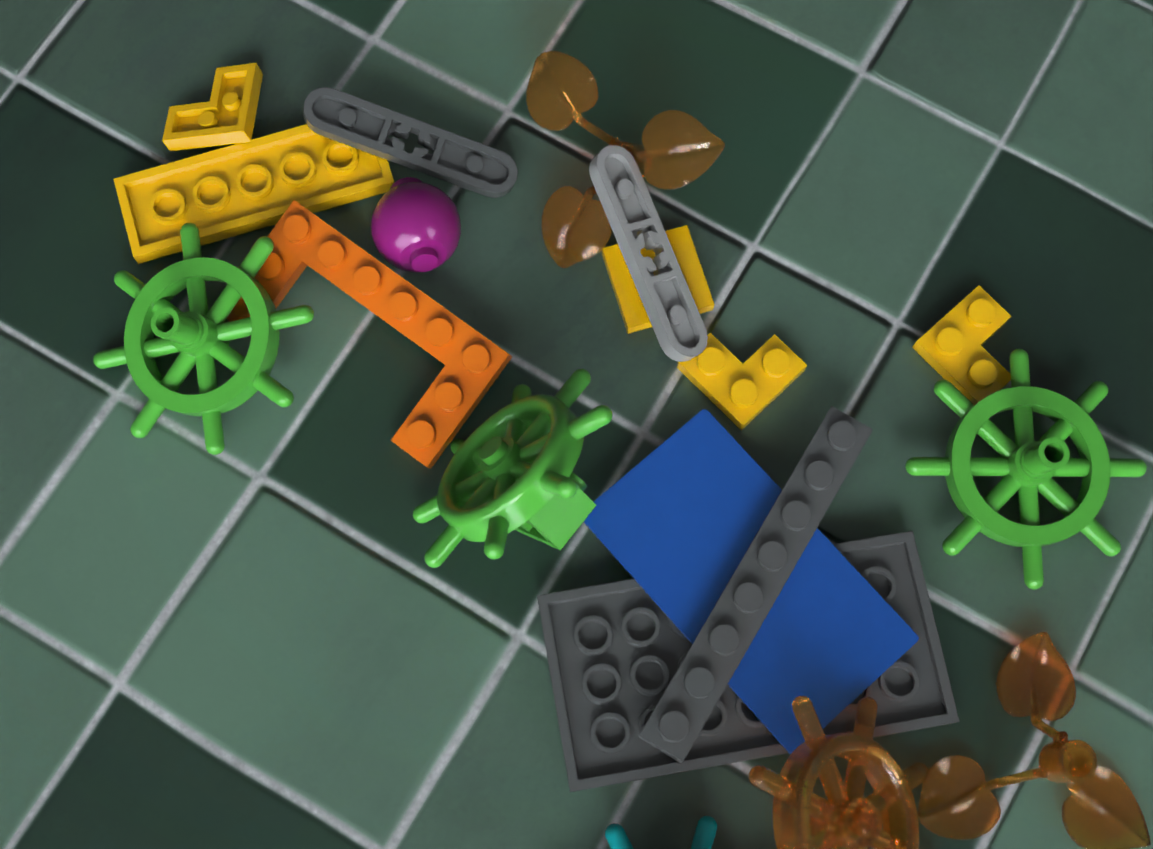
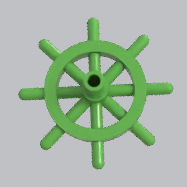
M186 223L180 229L183 252L182 261L164 268L146 284L126 270L118 271L115 274V284L135 299L126 320L124 346L97 352L94 355L93 362L100 369L127 364L136 385L149 398L130 427L133 436L136 438L147 436L165 408L186 415L202 416L206 450L212 455H218L225 448L222 413L242 405L257 391H260L280 407H288L293 403V393L269 374L278 354L280 329L311 322L314 318V311L308 305L276 311L270 295L259 281L254 278L274 249L272 239L266 236L258 238L239 267H236L223 260L202 257L198 227L193 223ZM221 281L227 283L210 310H208L205 282ZM187 288L189 311L183 312L170 303V301ZM242 297L250 317L224 323ZM251 336L246 357L229 346L231 340ZM180 352L163 377L157 367L155 357ZM215 360H218L235 373L220 387L217 385ZM196 364L199 394L187 395L179 393L178 389Z
M1015 349L1009 356L1011 388L990 394L975 405L948 380L942 379L935 383L934 393L960 419L948 439L945 457H911L906 461L905 469L913 476H945L951 498L965 518L943 541L942 548L947 555L954 556L960 553L978 532L997 542L1022 547L1024 583L1028 588L1035 590L1039 589L1044 583L1042 546L1068 539L1081 531L1105 555L1115 556L1120 552V542L1095 517L1106 499L1110 477H1141L1146 473L1147 465L1143 460L1136 458H1109L1104 438L1097 425L1089 416L1108 394V386L1104 382H1093L1075 402L1057 392L1045 388L1032 387L1030 385L1028 353L1023 349ZM1013 410L1015 443L989 419L991 416L1003 411ZM1032 412L1046 416L1055 422L1038 441H1034ZM978 434L1001 457H970L976 435ZM1068 436L1076 446L1080 458H1070L1069 447L1064 442ZM973 476H1001V480L983 498L975 485ZM1052 477H1082L1077 499L1075 500ZM1017 491L1020 524L997 513ZM1038 492L1064 516L1052 524L1040 525Z

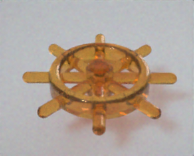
M806 696L796 697L792 702V709L805 742L791 753L780 775L761 765L754 766L749 772V780L752 785L774 796L773 829L777 849H869L868 846L874 849H919V818L912 790L928 778L929 770L925 764L916 762L903 771L894 757L873 740L878 710L877 702L871 697H864L858 702L853 733L844 732L825 735L812 701ZM836 756L848 760L844 783L834 760ZM818 776L828 800L813 793ZM867 778L874 792L863 798Z

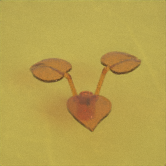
M558 51L543 52L535 60L526 92L528 110L534 121L543 128L560 131L566 129L575 120L579 126L609 145H617L630 152L639 167L642 177L645 176L646 180L657 188L665 190L677 189L693 182L713 165L725 147L724 141L709 131L699 120L686 112L678 110L663 111L654 116L644 128L642 134L643 145L624 141L620 142L619 138L612 137L586 120L581 114L590 110L598 100V86L595 77L585 64L573 56ZM594 185L589 187L584 195L575 187H561L551 195L544 207L542 214L543 239L553 260L564 269L588 260L600 253L612 234V228L601 202L592 199L597 193Z
M1040 632L1026 638L1017 644L1005 657L997 674L996 685L999 700L1008 714L1014 717L1031 715L1032 725L1053 739V742L1048 743L1042 748L1039 754V767L986 782L983 769L976 761L960 755L942 758L932 765L923 781L918 808V817L921 824L929 831L944 838L967 840L981 837L996 825L1001 814L1000 805L995 796L990 792L991 790L1046 777L1054 783H1067L1068 789L1073 793L1063 802L1062 819L1067 833L1078 846L1084 849H1130L1151 845L1143 813L1123 779L1111 769L1097 766L1096 754L1089 744L1082 740H1068V734L1065 731H1057L1042 721V719L1055 721L1068 714L1076 699L1075 681L1070 668L1054 647L1047 632Z

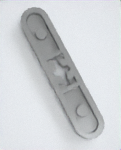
M609 145L600 150L590 162L589 173L660 347L672 360L678 362L689 361L701 354L707 346L708 336L705 325L634 157L623 147ZM644 247L646 250L653 249L656 257L653 259L643 257L641 249Z

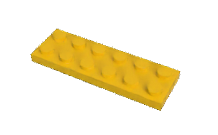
M307 124L255 138L251 142L230 145L113 179L132 254L138 264L182 252L180 229L186 223H193L198 227L200 244L203 246L277 224L294 200L314 214L386 193L394 183L388 160L318 135L310 130Z

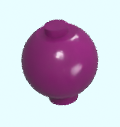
M406 177L394 182L390 190L378 201L371 219V234L378 252L392 266L407 272H427L444 264L455 252L461 236V220L454 202L445 192L431 184L423 183L418 178Z

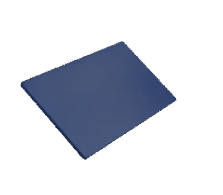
M702 409L594 501L596 504L595 508L584 520V523L690 643L693 644L782 489L707 409ZM817 528L728 685L789 754L794 755L919 640V637Z

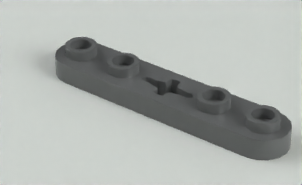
M317 88L310 92L304 100L303 115L305 123L310 130L318 135L486 197L498 198L505 196L511 191L517 180L518 170L516 163L511 156L503 151L334 88ZM410 133L416 134L418 136V144L424 146V148L415 147L412 153L404 151L405 143L398 140V138L408 139Z

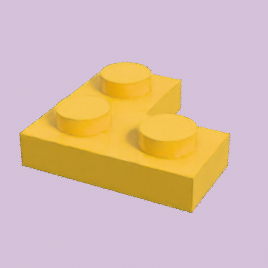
M248 63L218 67L215 71L210 101L169 106L162 138L168 150L171 152L251 142L263 73L258 64Z
M978 285L919 338L912 348L945 380L951 382L975 405L988 395L1000 391L1011 381L1010 373L981 345L1005 325L1012 316Z
M711 332L707 335V346L701 354L689 361L678 362L677 368L741 431L792 384L807 367V364L775 334L750 358L742 363Z

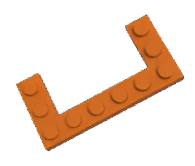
M294 200L267 236L272 239L274 249L254 278L265 288L275 308H277L306 267L309 266L445 365L391 439L393 443L431 469L509 363L512 356ZM242 297L227 317V320L234 321L250 317Z

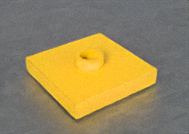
M685 225L666 230L665 232L699 313L712 311L715 304L688 226ZM615 244L602 248V257L627 334L651 328V322L619 245ZM645 247L641 249L643 257H650L651 259L656 257L653 249L646 250Z

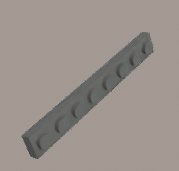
M831 406L639 735L640 739L682 764L872 433V428Z

